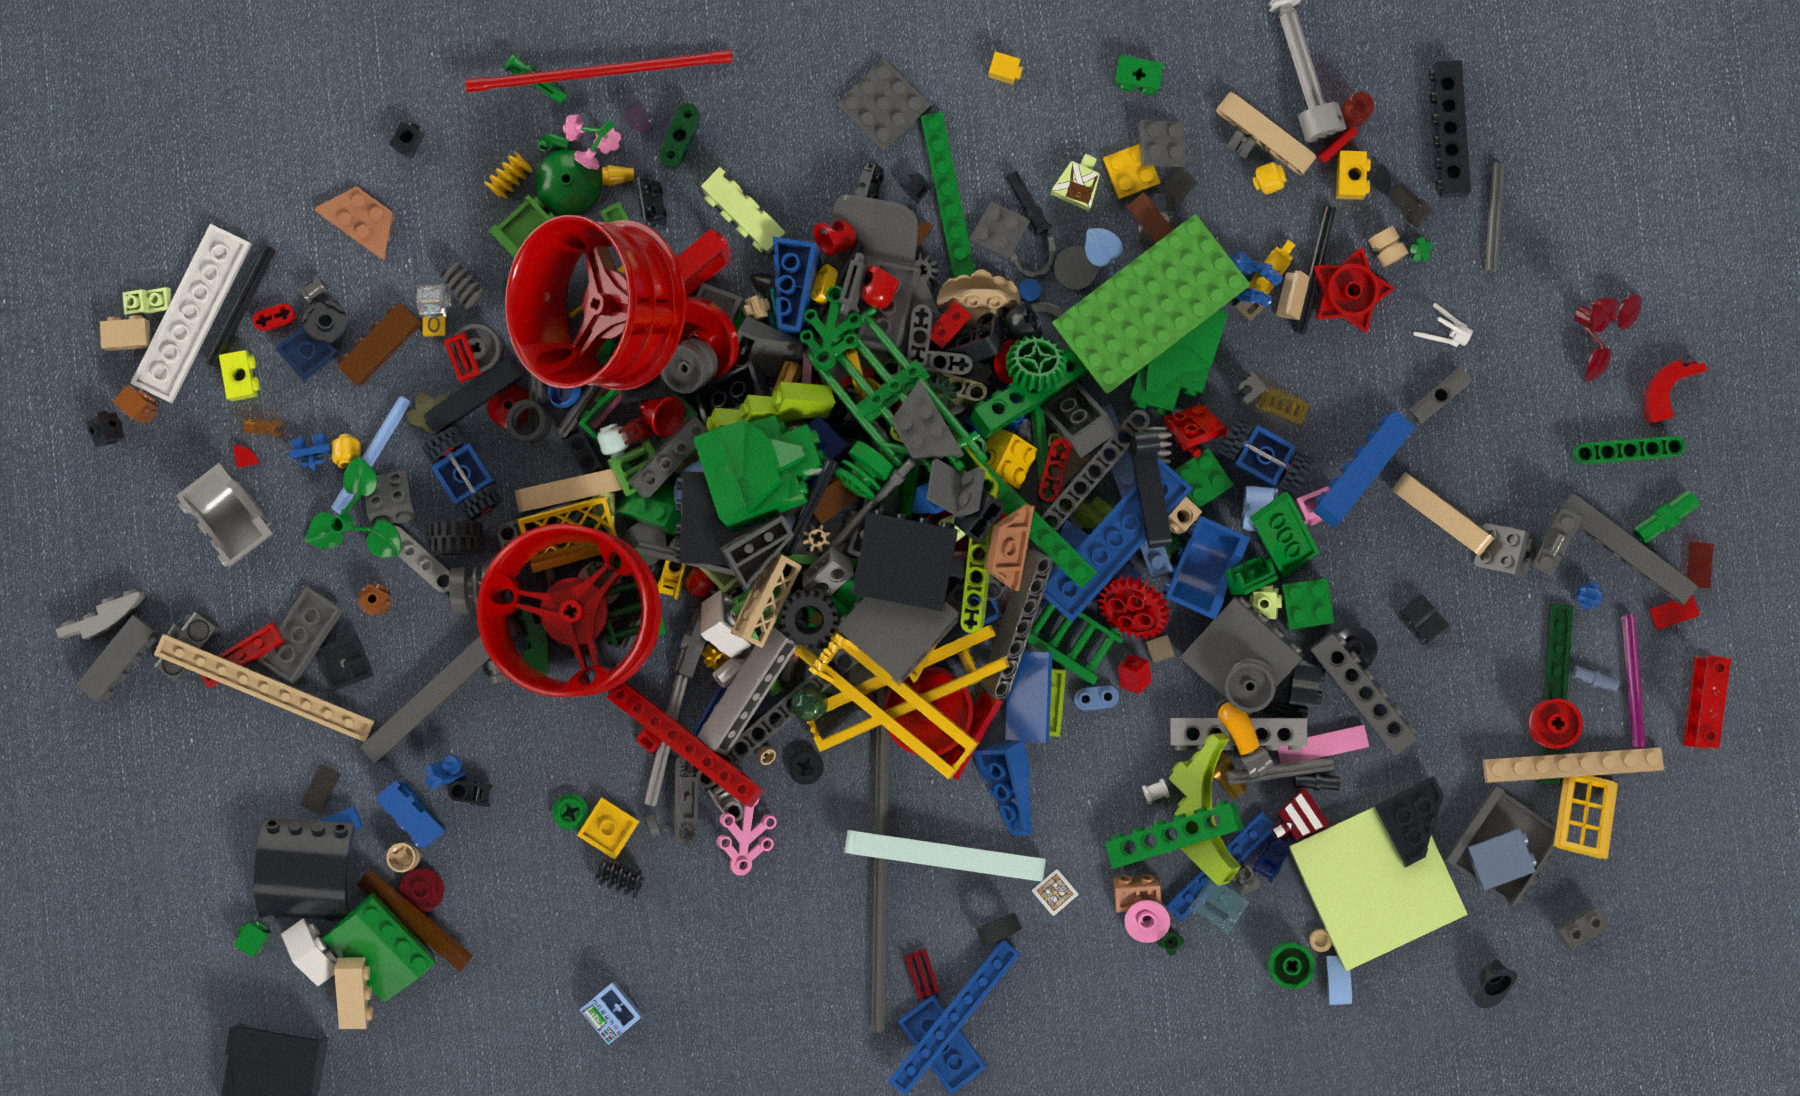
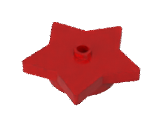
M1358 248L1340 265L1313 266L1314 274L1322 290L1315 319L1343 318L1363 333L1368 332L1373 307L1392 292L1394 287L1375 276L1371 271L1364 249ZM1348 287L1352 290L1351 295L1348 294Z

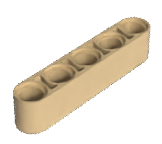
M1229 92L1216 109V112L1237 129L1242 130L1246 136L1256 139V143L1295 173L1302 176L1316 159L1312 151L1236 94Z
M609 469L515 490L514 494L518 511L524 512L623 489L614 472Z
M1404 472L1391 489L1479 556L1494 539L1492 535L1407 472Z

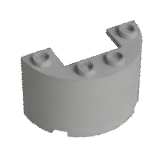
M218 463L176 495V497L180 501L178 506L185 514L194 515L199 521L197 525L205 535L208 533L213 539L210 543L220 554L217 556L220 562L225 567H231L272 536L275 531L272 527H268L271 524L243 485L231 478L233 476L232 473L221 463Z

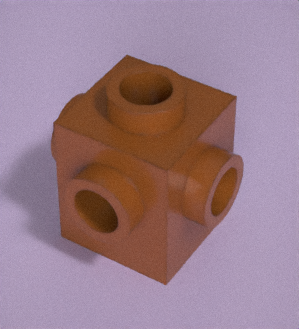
M376 583L375 586L368 584L367 587L364 586L359 592L358 598L360 600L358 604L363 606L361 609L363 612L374 616L375 613L382 615L383 612L386 613L392 604L390 600L393 596L387 593L388 588L379 583ZM373 595L377 598L375 603L370 602Z

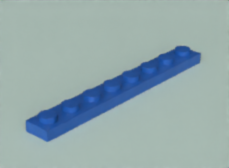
M1002 939L888 1079V1082L906 1096L1018 958L1020 953Z

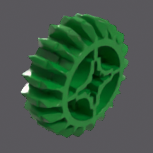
M1035 335L1031 339H1028L1026 336L1022 341L1017 339L1015 345L1010 347L1006 357V370H1008L1009 377L1013 378L1014 384L1020 383L1021 389L1025 386L1028 387L1029 392L1033 388L1037 389L1038 393L1042 388L1046 391L1051 386L1055 388L1058 382H1061L1067 369V359L1064 357V350H1059V343L1053 345L1052 338L1046 341L1043 336L1040 339H1036Z

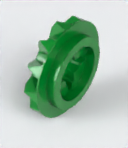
M575 794L561 796L555 802L552 810L553 819L556 824L566 830L580 828L586 822L589 814L587 803L582 797ZM566 803H568V805H570L571 808L579 807L577 812L574 813V818L576 821H574V819L571 818V816L562 817V815L565 814V812L567 811Z

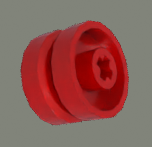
M1550 699L1539 702L1529 712L1527 719L1528 733L1533 741L1542 747L1550 749L1565 748L1575 743L1581 735L1583 727L1582 715L1577 707L1563 699ZM1552 721H1556L1557 726H1552Z

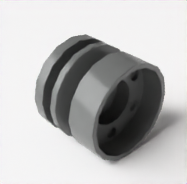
M483 565L482 576L479 566H474L472 576H469L467 567L450 568L449 594L453 614L470 613L472 603H474L477 611L480 585L489 565Z

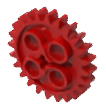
M1120 575L1119 579L1113 577L1111 582L1109 581L1103 587L1098 598L1100 602L1098 608L1103 609L1101 615L1108 616L1106 622H1112V628H1120L1119 632L1121 634L1126 631L1128 637L1135 634L1137 639L1141 635L1148 639L1149 635L1155 637L1157 633L1160 634L1167 625L1170 617L1168 613L1170 607L1166 606L1168 600L1161 599L1163 593H1156V586L1150 588L1148 586L1149 581H1145L1143 584L1140 577L1134 581L1131 575L1128 576L1127 580Z

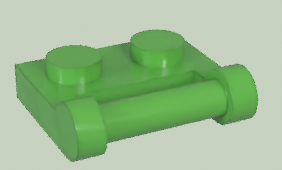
M648 440L642 442L641 446L618 458L613 457L608 460V464L626 496L637 492L628 481L648 460L623 472L621 466L643 454H646L650 459L655 451Z

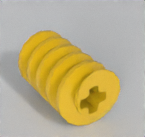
M514 151L516 157L508 156L510 164L502 162L504 171L499 168L495 170L498 177L494 175L489 176L492 183L483 182L498 197L501 196L507 199L506 190L514 192L512 184L520 186L518 177L526 179L524 171L533 172L531 166L516 151Z

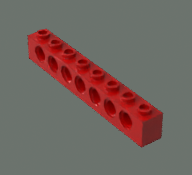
M624 682L612 689L606 697L745 806L752 808L765 789L718 752L712 751L695 734L628 682Z

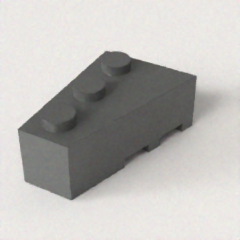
M777 514L721 546L719 549L741 587L747 590L753 580L763 572L767 564L773 557H776L794 534L784 516Z

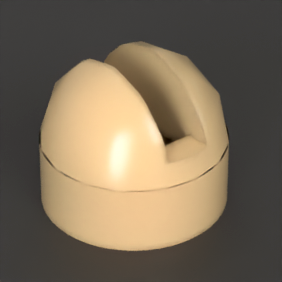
M762 745L759 750L757 749L756 756L763 765H768L774 761L776 752L770 746Z

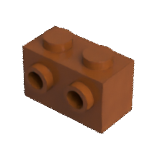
M129 385L113 400V403L131 419L142 424L153 420L157 414L155 411L159 408L154 404L156 399L148 392H144L141 389L138 390Z

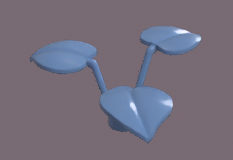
M1092 228L1087 230L1085 254L1088 260L1096 266H1105L1111 262L1110 274L1113 277L1116 274L1114 258L1119 257L1123 251L1120 239L1117 235L1106 229Z

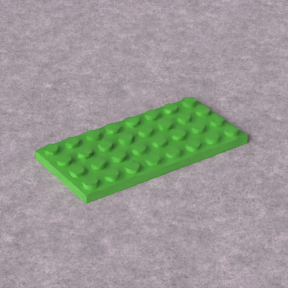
M1194 214L1052 322V325L1107 395L1250 287L1251 284L1199 217Z

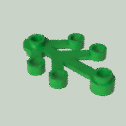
M832 286L826 292V297L830 303L826 327L819 320V316L814 309H808L804 313L806 322L813 325L823 338V345L821 348L817 344L810 330L802 331L800 339L804 345H808L815 354L813 357L814 365L822 371L831 369L835 365L836 357L846 349H854L858 345L857 337L850 333L844 337L842 342L832 348L835 339L850 328H858L862 324L860 315L858 313H851L844 322L836 327L840 298L837 300L833 299L837 295L841 297L843 289L839 286ZM809 315H815L813 319H808ZM858 318L856 323H851L852 319ZM811 335L809 340H804V337ZM849 339H854L852 344L847 343ZM824 358H829L827 362L822 363Z

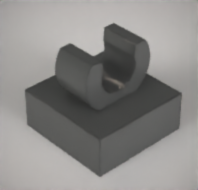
M1249 866L1239 870L1230 881L1240 896L1260 887L1259 879Z

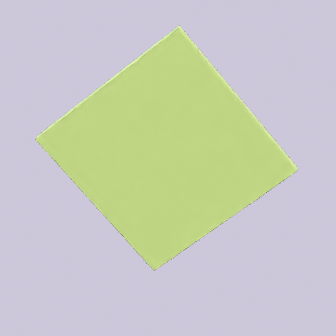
M1373 807L1288 846L1345 971L1468 915L1432 836L1427 847L1426 857L1404 868Z

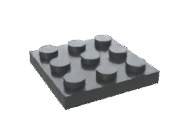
M885 58L837 103V107L883 153L931 107L930 103Z

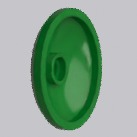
M563 149L550 154L541 162L536 172L535 189L540 201L550 211L559 215L583 213L596 202L600 195L602 179L599 168L597 170L593 168L588 169L578 163L574 155L578 150ZM565 176L570 177V181L568 183L563 182V178Z

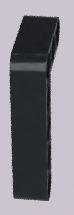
M1157 430L1134 433L1129 444L1148 548L1154 549L1171 546L1172 536L1157 460V454L1160 451L1159 434Z

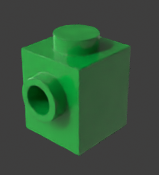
M259 920L256 922L251 921L247 924L244 923L237 932L239 937L234 946L249 956L255 957L259 954L272 933L267 930L268 926Z

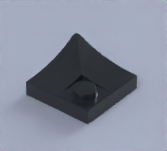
M358 634L320 648L317 651L331 692L374 676Z

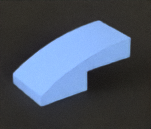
M1326 956L1329 1005L1352 1004L1351 970H1344L1338 956Z

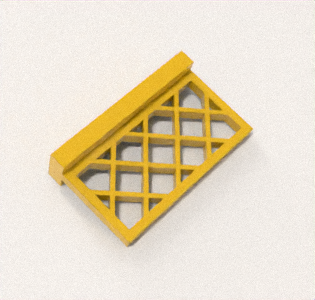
M606 496L518 519L521 533L523 534L527 532L524 525L526 523L535 522L541 527L548 525L546 522L549 517L556 516L562 519L560 524H564L566 521L570 524L583 526L582 523L589 516L598 521L593 529H598L600 524L603 523L610 527L612 535L618 537ZM603 503L604 512L601 517L590 512L593 505ZM578 510L584 513L579 523L568 518L571 511ZM567 542L564 547L560 548L554 545L530 559L533 573L598 556L601 555L598 545L586 542H573L575 544L571 545V542Z

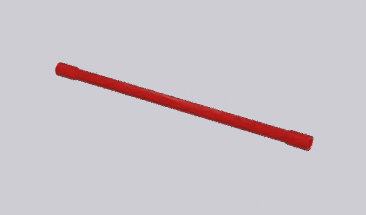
M730 49L704 54L491 78L465 79L466 93L494 88L689 66L733 63L732 52Z

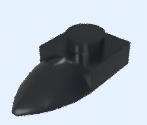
M764 273L750 275L754 287L762 295L772 300L770 289L773 288L777 299L776 276Z

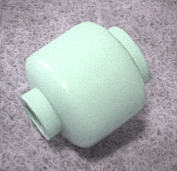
M617 423L600 428L601 432L597 435V439L604 455L611 454L612 458L624 455V450L629 447L625 428L618 426Z

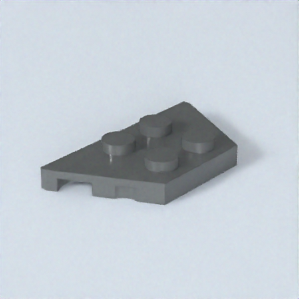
M919 381L891 419L914 461L925 460L926 458L942 459L944 456H964L925 387Z

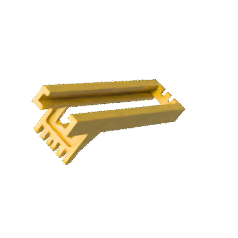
M815 611L809 618V621L817 627L821 624L823 615ZM837 629L834 630L829 646L823 650L820 657L816 656L808 648H803L801 644L797 646L794 653L810 665L808 669L810 672L832 683L947 779L953 777L961 764L965 762L966 758L979 744L905 682L898 686L892 681L891 675L843 635L837 633ZM842 648L964 747L965 752L959 760L950 766L827 665L838 650Z
M988 625L976 633L966 635L933 651L924 668L954 654H958L967 674L920 694L923 698L931 703L957 690L979 683L982 679L1010 667L1004 656L985 666L976 668L975 661H973V657L969 654L970 647L996 636L992 625ZM876 676L854 687L866 695L887 684ZM841 692L801 710L807 724L811 727L810 731L814 734V740L819 752L882 724L873 717H869L822 739L813 718L852 700ZM905 701L885 710V712L895 719L916 708Z

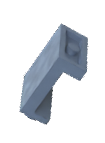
M1515 828L1505 834L1467 846L1466 852L1481 890H1487L1536 872L1534 866L1537 863L1534 855L1528 852L1526 845L1529 842L1524 831L1521 832L1520 829Z

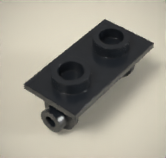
M866 163V166L862 168L859 180L860 184H865L866 186L865 188L857 187L855 195L878 199V191L884 180V169L875 163L873 165Z

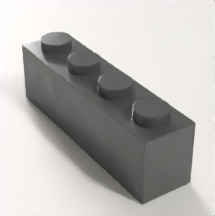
M132 615L75 686L95 702L102 703L103 701H108L114 694L113 689L115 686L126 680L129 675L127 672L132 665L135 667L142 660L143 656L141 654L145 649H150L156 643V636L159 632L139 616Z

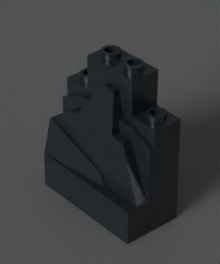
M242 1023L229 1027L225 1055H228L222 1096H318L328 1038L315 1039L244 1027Z

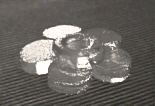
M1025 419L1021 423L1023 428L1019 429V436L1025 437L1026 442L1033 444L1032 422L1029 419Z

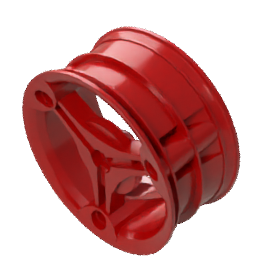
M578 215L554 217L538 226L526 238L514 258L507 281L505 313L509 336L516 354L526 369L534 377L547 385L557 388L599 385L612 390H630L643 386L653 380L666 367L676 351L682 335L686 314V291L679 262L665 239L645 224L627 220L610 223L596 222ZM612 245L618 253L625 273L616 270L609 250ZM584 253L589 276V284L583 299L585 318L573 342L567 321V294L573 271ZM621 337L613 355L600 369L595 356L597 351L607 338L617 339Z
M550 524L537 527L509 542L496 555L486 570L477 599L478 629L483 645L493 663L507 678L520 687L550 697L592 696L604 693L623 684L648 659L657 641L661 625V597L655 577L645 560L635 549L620 538L604 531L575 524ZM566 542H586L598 545L599 551L606 562L602 568L587 580L573 577L563 579L551 586L546 593L522 590L521 583L516 577L523 566L536 554L551 546ZM619 556L621 559L620 568L616 565V559ZM611 568L615 573L601 588L595 585ZM622 575L633 577L636 582L641 599V621L637 637L630 651L612 669L601 665L596 638L602 633L608 621L609 607L606 596L616 581ZM511 590L514 598L508 603L505 600V593ZM522 595L541 599V608L520 604ZM570 606L577 609V613H574L575 616L568 614V610H571ZM518 608L540 615L545 630L553 639L562 644L572 646L581 670L568 681L554 679L542 674L521 656L512 641L507 624V617L512 615ZM582 645H588L594 666L587 665ZM594 670L596 671V675L594 680L591 682L589 679V674Z

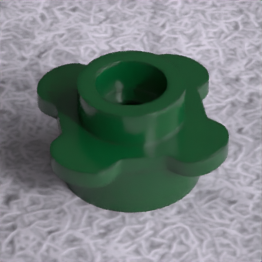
M1169 928L1167 933L1157 940V945L1166 949L1169 955L1176 954L1179 946L1184 944V938L1176 935L1172 928Z

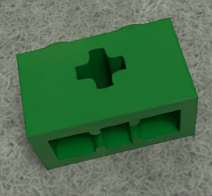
M1120 55L1114 86L1125 92H1131L1133 89L1139 90L1143 95L1152 96L1153 93L1158 94L1164 63ZM1136 73H1141L1140 81L1136 80Z

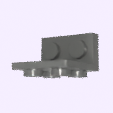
M939 459L933 460L927 500L959 518L979 511L985 470L977 467L963 474Z

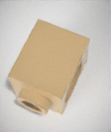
M1187 497L1168 516L1170 531L1180 534L1185 532L1202 513ZM1178 512L1183 514L1184 522L1178 520Z

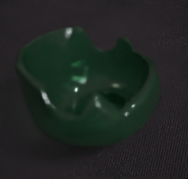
M805 687L794 694L791 701L794 715L800 720L809 722L822 717L829 705L827 696L819 688Z

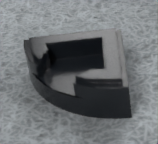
M1381 164L1370 179V185L1384 195H1387L1391 188V176L1388 169Z

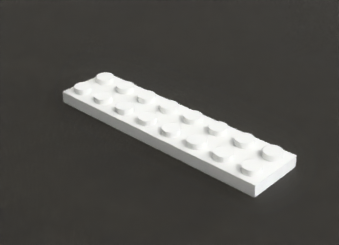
M212 224L209 225L131 384L173 404L252 245L250 242Z

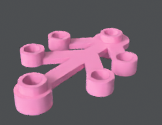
M759 798L752 808L744 806L741 830L736 825L735 817L732 814L725 812L720 816V823L727 827L739 842L737 852L732 846L730 837L723 834L717 838V845L724 849L731 858L730 868L736 875L742 876L747 874L752 868V860L761 852L771 850L774 845L772 839L763 836L759 839L758 844L748 851L749 844L766 829H773L777 824L775 817L766 814L751 829L754 806L758 804ZM730 817V821L725 823V819ZM771 818V823L767 825V820ZM727 839V843L722 845V841ZM768 840V845L763 847V843ZM744 861L745 863L743 867L740 868V863Z

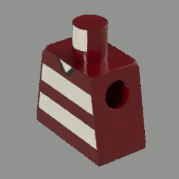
M1306 788L1297 791L1275 813L1280 822L1273 826L1271 831L1278 840L1287 833L1293 840H1296L1328 826L1329 822Z

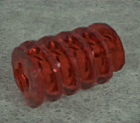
M1360 91L1348 97L1341 108L1345 125L1348 127H1359L1366 122L1374 109V101L1369 94Z

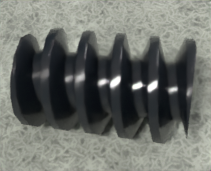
M605 857L598 868L594 882L599 878V885L602 886L607 881L608 889H611L616 884V892H620L624 887V894L628 895L633 891V898L636 899L644 878L641 877L640 869L636 874H633L632 866L627 871H624V863L616 868V860H613L608 865V857Z

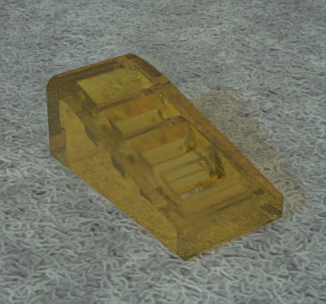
M1267 388L1262 394L1258 409L1303 425L1310 404L1273 388ZM1281 399V400H1282V403H1281L1280 408H1279V410H1278V409H1276V408H1277V405H1278L1279 400ZM1289 402L1291 403L1288 413H1285V410ZM1298 405L1300 407L1297 416L1295 417L1293 416L1296 406Z

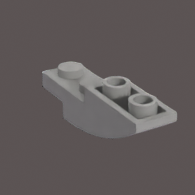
M136 589L124 592L121 598L109 597L101 600L102 604L96 606L98 615L94 612L84 615V620L78 622L70 620L62 623V627L56 629L58 638L65 639L81 633L82 639L90 640L102 635L123 622L134 612L145 598L144 592H137Z

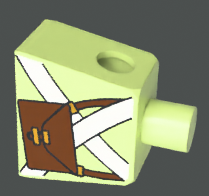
M1085 154L1080 164L1071 161L1054 185L1051 195L1089 212L1100 176L1098 172L1092 170L1097 159Z

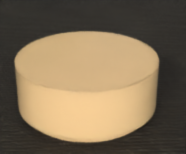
M1316 929L1309 936L1310 946L1318 952L1327 951L1332 945L1330 937L1324 929Z

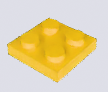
M1140 144L1102 159L1118 200L1150 189L1161 183L1154 166H1141Z
M601 797L577 836L616 860L640 821Z

